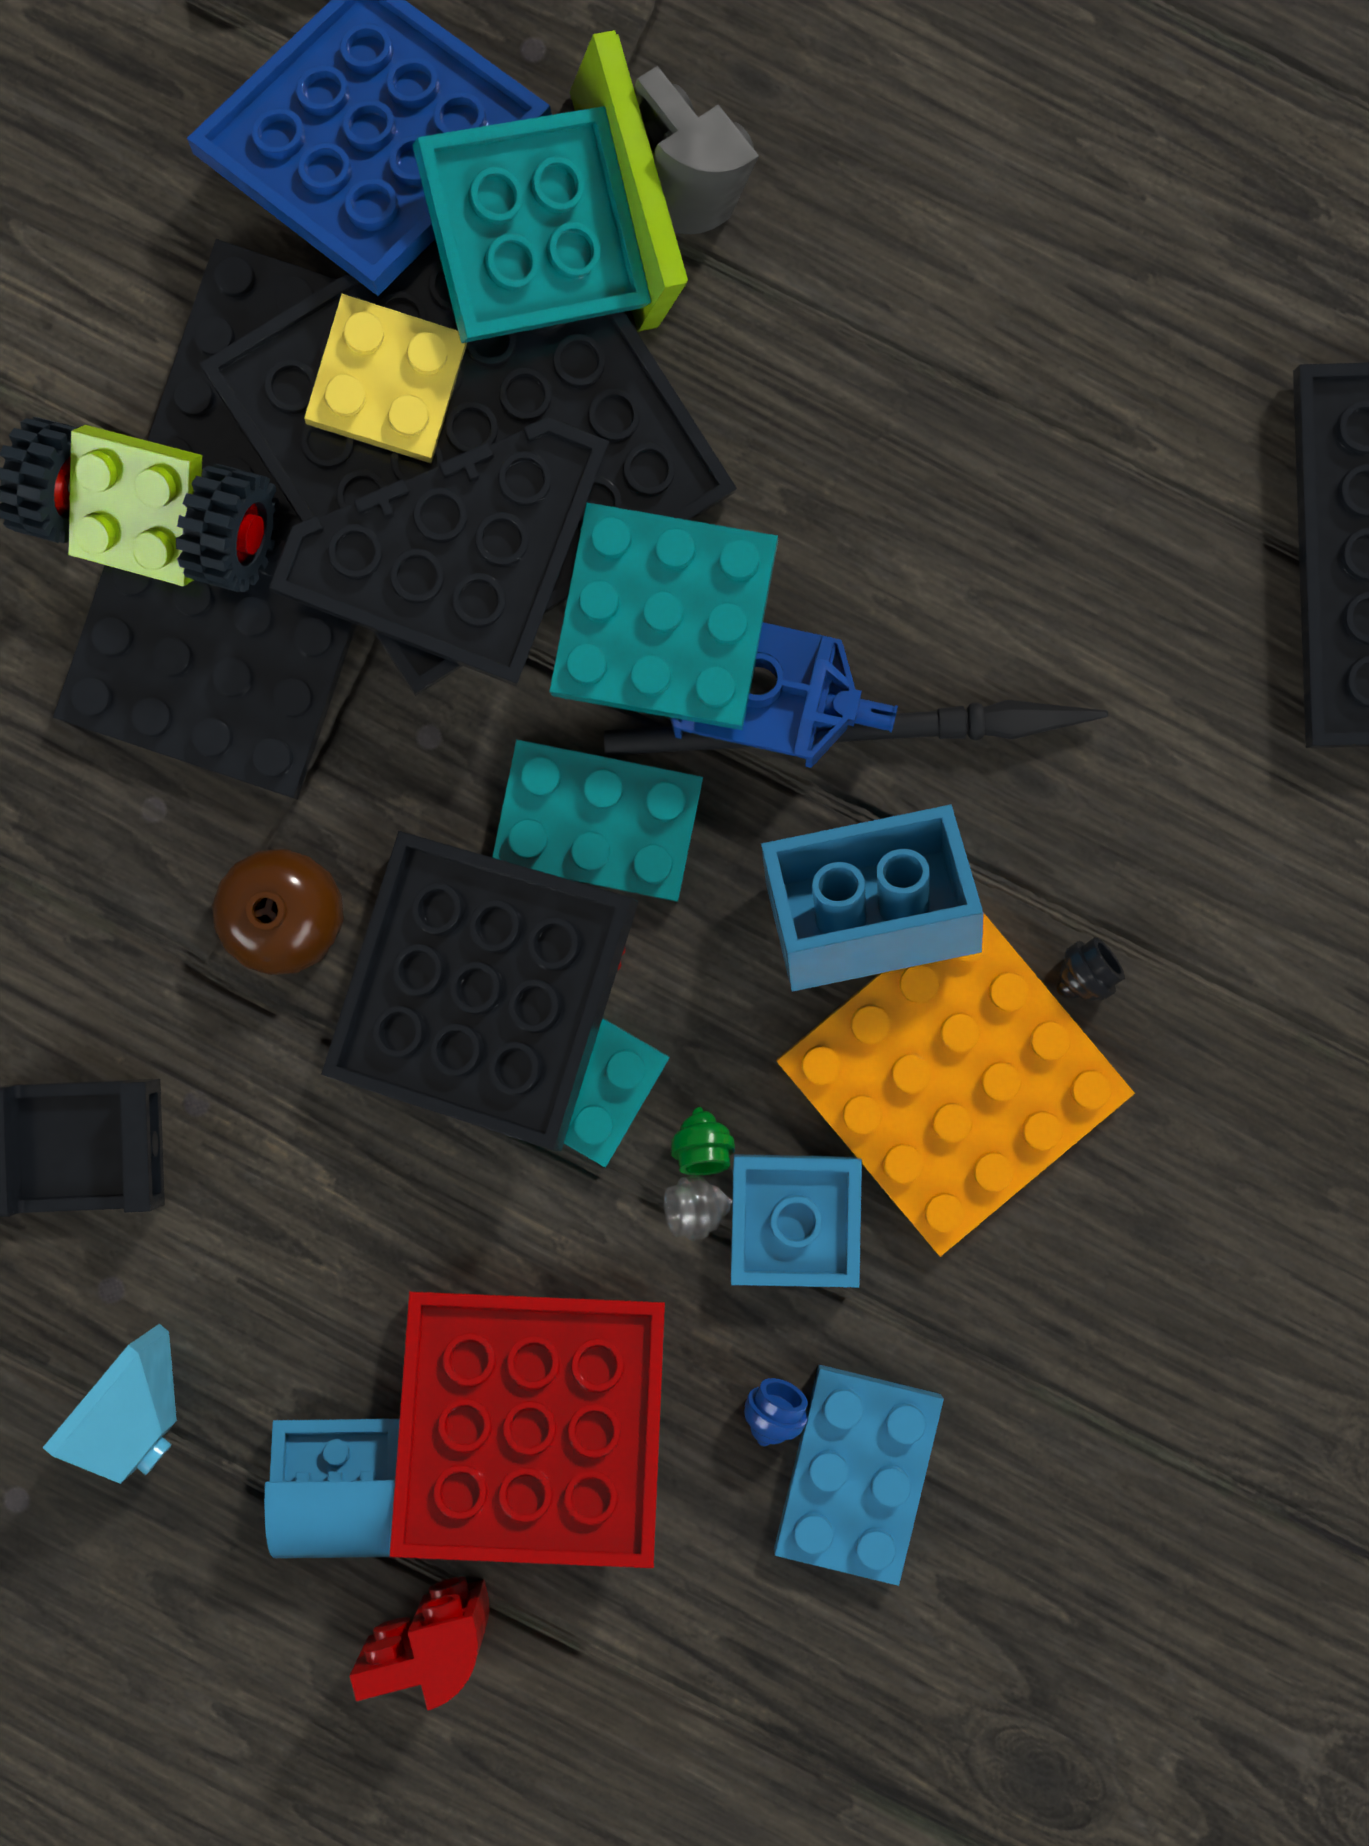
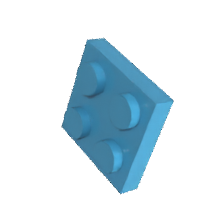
M733 1154L731 1285L859 1288L862 1159L837 1156Z

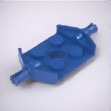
M763 622L755 667L769 670L775 676L777 683L768 693L762 695L749 694L743 730L670 718L676 738L681 739L683 731L804 758L806 759L805 767L812 768L847 730L848 725L854 726L859 724L892 733L898 706L861 699L862 691L855 689L841 639Z

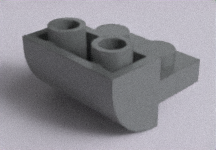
M656 66L637 78L634 91L675 233L679 234L706 232L730 219L759 155L754 150L752 140L747 131L739 123L732 122L719 104L698 117L694 112L692 102L687 93L679 85L672 84L661 69Z

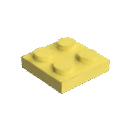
M341 294L304 417L305 423L431 463L467 342L461 343L457 330Z

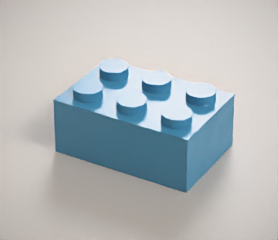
M952 804L761 843L766 886L792 992L982 952L983 910Z

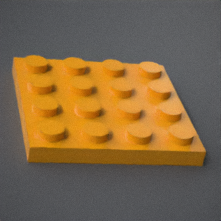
M984 912L981 953L878 974L776 1059L777 1063L857 1158L862 1159L863 1166L940 1257L1135 1094Z

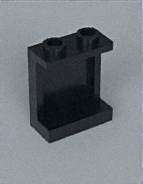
M160 1079L0 1086V1217H10L18 1213L124 1209V1213L150 1212L165 1205Z

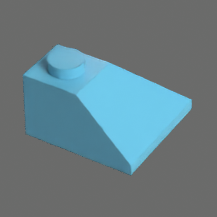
M158 1324L130 1343L43 1446V1449L55 1458L119 1484L136 1469L147 1475L171 1447L172 1444L163 1437L177 1421L169 1331L161 1324Z

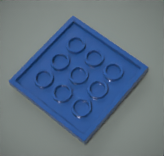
M331 0L187 137V140L195 156L379 296L435 240L412 146L415 140L422 136L552 115L549 104L406 0Z

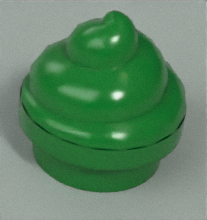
M701 1107L693 1110L692 1115L682 1123L680 1130L671 1140L672 1157L679 1160V1171L687 1175H710L723 1172L730 1167L729 1156L735 1152L734 1139L730 1135L729 1129L725 1125L716 1122L714 1115L709 1111H704Z

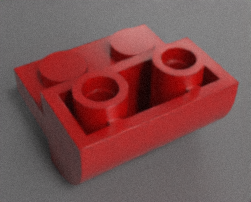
M460 1576L437 1582L429 1587V1594L423 1595L412 1623L410 1618L402 1617L376 1626L373 1629L374 1634L367 1637L349 1675L356 1701L418 1685L422 1687L427 1710L437 1708L456 1696L465 1686L473 1672L487 1627L489 1597L485 1580L467 1584L466 1577Z

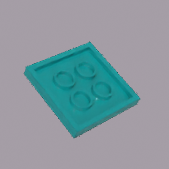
M605 106L418 137L412 144L461 343L640 309L651 303Z
M586 502L549 691L553 697L743 730L778 546V535Z

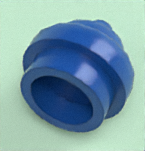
M765 1379L759 1387L752 1389L745 1401L744 1415L746 1422L750 1425L751 1434L760 1446L780 1444L785 1440H792L800 1435L808 1419L806 1412L808 1401L800 1389L781 1379Z

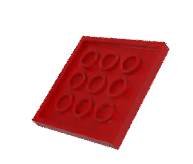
M409 1292L389 1557L654 1569L665 1302Z

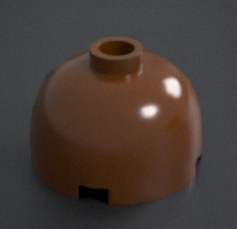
M287 849L258 851L235 863L220 881L212 904L214 929L225 950L246 968L268 975L299 973L320 962L329 952L328 949L334 944L344 920L342 894L331 873L316 863L311 857ZM275 903L278 907V914L273 910ZM268 915L273 921H264L263 916Z

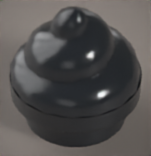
M1094 937L1087 943L1077 941L1065 951V963L1060 968L1061 981L1057 985V992L1069 999L1079 997L1087 1001L1104 1000L1115 994V985L1125 979V974L1116 956L1101 939Z

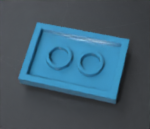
M818 1364L807 1409L808 1419L801 1434L774 1546L775 1556L899 1586L944 1401L942 1395Z

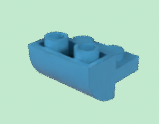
M400 1419L273 1420L270 1482H265L264 1499L266 1539L269 1553L273 1558L390 1556Z

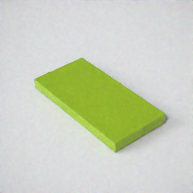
M615 30L593 34L571 87L570 95L575 111L602 106L606 108L651 298V303L644 308L632 310L637 332L659 327L688 282V278L619 35H616Z

